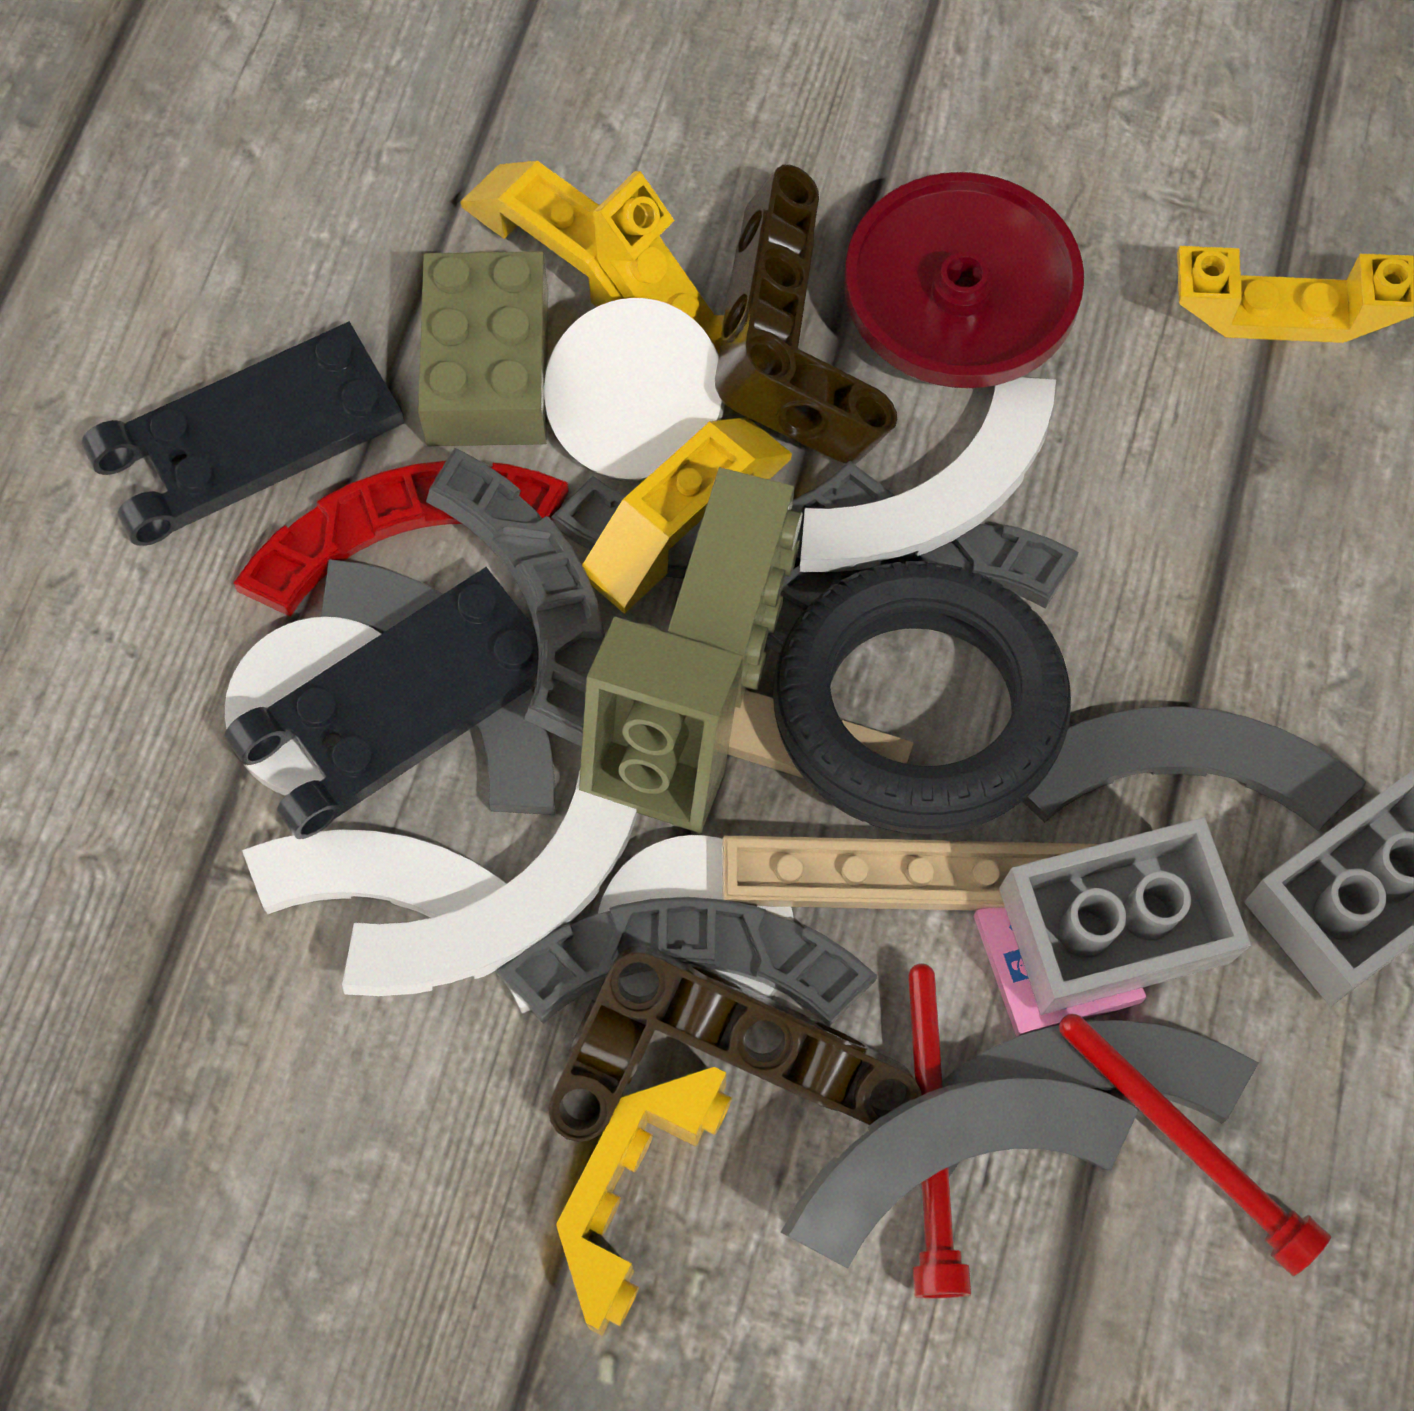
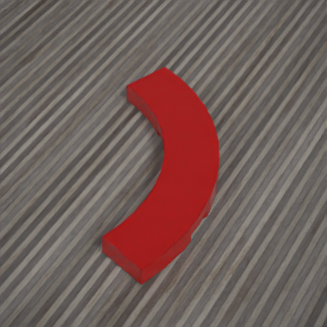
M446 461L413 464L383 471L352 482L317 501V507L300 517L289 527L286 525L281 527L254 554L233 583L237 592L291 617L305 596L327 575L329 560L345 561L370 545L403 532L431 526L462 524L446 512L426 502L430 487ZM493 462L492 466H489L521 490L519 496L542 518L547 516L552 520V516L559 510L569 493L568 482L542 472Z

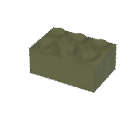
M543 251L424 253L418 413L427 446L547 444V412L544 400V381L548 366V284Z
M719 467L667 633L700 643L714 644L726 651L743 656L735 707L741 708L746 687L757 690L761 681L767 653L764 652L768 632H775L783 603V596L780 594L785 576L791 577L798 554L800 541L797 540L802 513L792 511L794 486Z
M614 616L587 675L579 790L637 809L636 813L701 833L725 772L743 656L726 651L714 644L700 643L660 631L658 628L648 624H638Z

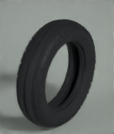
M910 561L906 562V564L897 562L872 567L871 570L855 573L824 591L806 608L790 630L780 651L774 675L773 704L778 731L789 757L803 778L825 800L849 816L878 828L895 832H906L907 834H945L970 829L1005 814L1021 803L1044 780L1060 754L1067 734L1071 712L1069 676L1060 648L1048 626L1037 612L1031 609L1032 607L1010 589L1004 588V585L977 572L972 573L971 570L944 563L937 565L936 562ZM902 629H927L947 633L978 648L997 667L1008 688L1011 701V718L1001 734L989 746L964 760L936 766H919L894 761L877 754L863 745L850 733L840 719L833 703L830 688L840 664L859 645L886 632Z

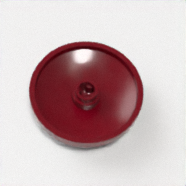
M950 172L925 176L903 184L886 194L869 209L859 222L848 247L844 289L849 313L860 335L873 351L894 368L911 377L939 386L983 388L1013 381L1032 372L1051 358L1062 346L1075 323L1082 300L1084 267L1078 244L1071 230L1060 215L1043 199L1024 187L1002 178L972 172Z

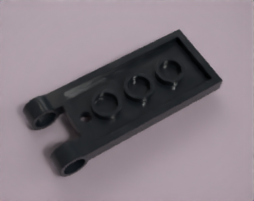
M350 321L129 422L124 423L117 420L102 422L85 433L81 445L95 472L102 475L119 473L129 468L135 461L149 455L167 492L161 494L149 491L137 494L124 502L118 510V518L131 543L137 546H147L165 539L172 532L390 431L404 424L401 409ZM177 455L187 456L178 465L171 463L172 459Z
M484 567L268 708L257 707L245 712L229 725L224 737L244 765H254L266 760L284 744L296 738L324 779L306 782L292 790L279 803L277 812L295 838H309L325 829L334 819L534 687L537 681L539 660L535 628L489 569ZM329 734L340 736V741L333 747H327L322 744L323 739Z

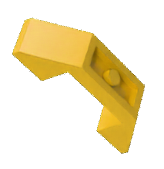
M539 161L499 164L460 201L462 209L503 239L519 226L589 277L590 298L594 306L598 307L611 301L625 299L597 260L593 211L599 204Z
M634 171L593 211L597 260L625 299H652L680 309L700 325L719 354L724 315H714L661 239L660 235L675 220L642 172Z
M1179 246L1177 251L1179 304L1225 338L1344 343L1414 317V256L1360 253L1347 280L1241 275L1240 248Z
M748 417L709 421L622 500L582 564L591 586L625 614L667 575L669 549L703 519L719 467L770 480L791 460L792 453Z
M711 1067L621 1097L556 1223L585 1322L591 1331L603 1336L609 1321L621 1326L635 1300L639 1287L629 1282L634 1273L632 1263L588 1240L593 1231L603 1236L612 1222L621 1201V1197L612 1192L625 1168L636 1172L651 1143L653 1134L644 1130L647 1123L695 1147L704 1130L713 1135L717 1133L733 1097L723 1093L726 1088L727 1073L716 1067Z

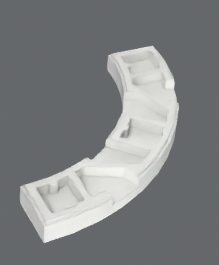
M1020 377L1013 381L995 385L989 412L973 441L954 462L923 484L878 502L831 509L805 508L800 572L863 570L880 566L883 560L897 558L913 552L919 556L957 539L979 525L1001 507L1020 486L1024 479V474L1034 461L1037 453L1040 452L1051 419L1056 380Z
M579 771L576 790L570 807L556 834L542 853L522 873L504 887L460 910L434 918L407 923H354L342 983L343 993L366 996L417 994L432 991V986L452 983L471 976L477 979L497 971L506 962L516 958L529 947L545 938L551 931L565 924H570L595 898L599 892L600 885L611 872L617 859L621 857L627 846L637 818V809L580 791Z
M320 831L305 839H297L293 835L274 839L242 850L262 906L267 914L313 901L351 899L352 896L388 900L392 904L434 918L460 910L480 901L506 885L499 877L472 860L446 848L412 837L379 831ZM510 989L521 1013L530 1011Z

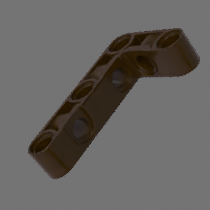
M781 165L776 168L759 189L744 211L721 332L722 341L715 375V388L722 401L734 411L832 459L845 464L849 461L856 464L895 428L898 420L897 411L893 402L879 389L798 349L814 245L819 190L815 181L801 168L793 165Z
M640 945L627 948L619 953L613 961L596 1000L591 1001L566 1056L569 1058L553 1091L548 1111L550 1122L554 1129L567 1140L576 1142L589 1141L600 1135L608 1125L626 1084H630L655 1030L815 1104L834 1111H840L868 1125L894 1110L877 1109L871 1104L872 1090L881 1081L895 1079L905 1084V1098L899 1106L922 1096V1093L908 1068L900 1062L868 1048L853 1037L696 965L686 964L654 948ZM641 962L654 968L659 978V984L652 993L647 996L638 997L625 991L621 985L620 973L629 964ZM766 1020L777 1024L783 1031V1037L775 1050L762 1054L751 1050L746 1045L744 1038L751 1025L758 1021ZM575 1089L589 1090L596 1095L601 1109L597 1115L590 1119H576L565 1110L563 1097Z

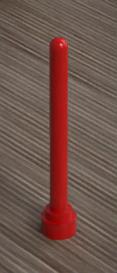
M919 963L910 969L908 982L914 1075L922 1095H925L936 1089L943 1088L935 973L929 965ZM947 1167L921 1182L926 1251L919 1253L920 1266L913 1267L915 1298L942 1299L971 1295L969 1265L962 1264L961 1251L954 1250L949 1169Z
M1068 1014L1061 1019L1059 1024L1061 1035L1268 1233L1265 1241L1274 1248L1271 1256L1292 1276H1296L1318 1257L1329 1243L1331 1235L1310 1215L1302 1218L1294 1210L1287 1214L1080 1015Z

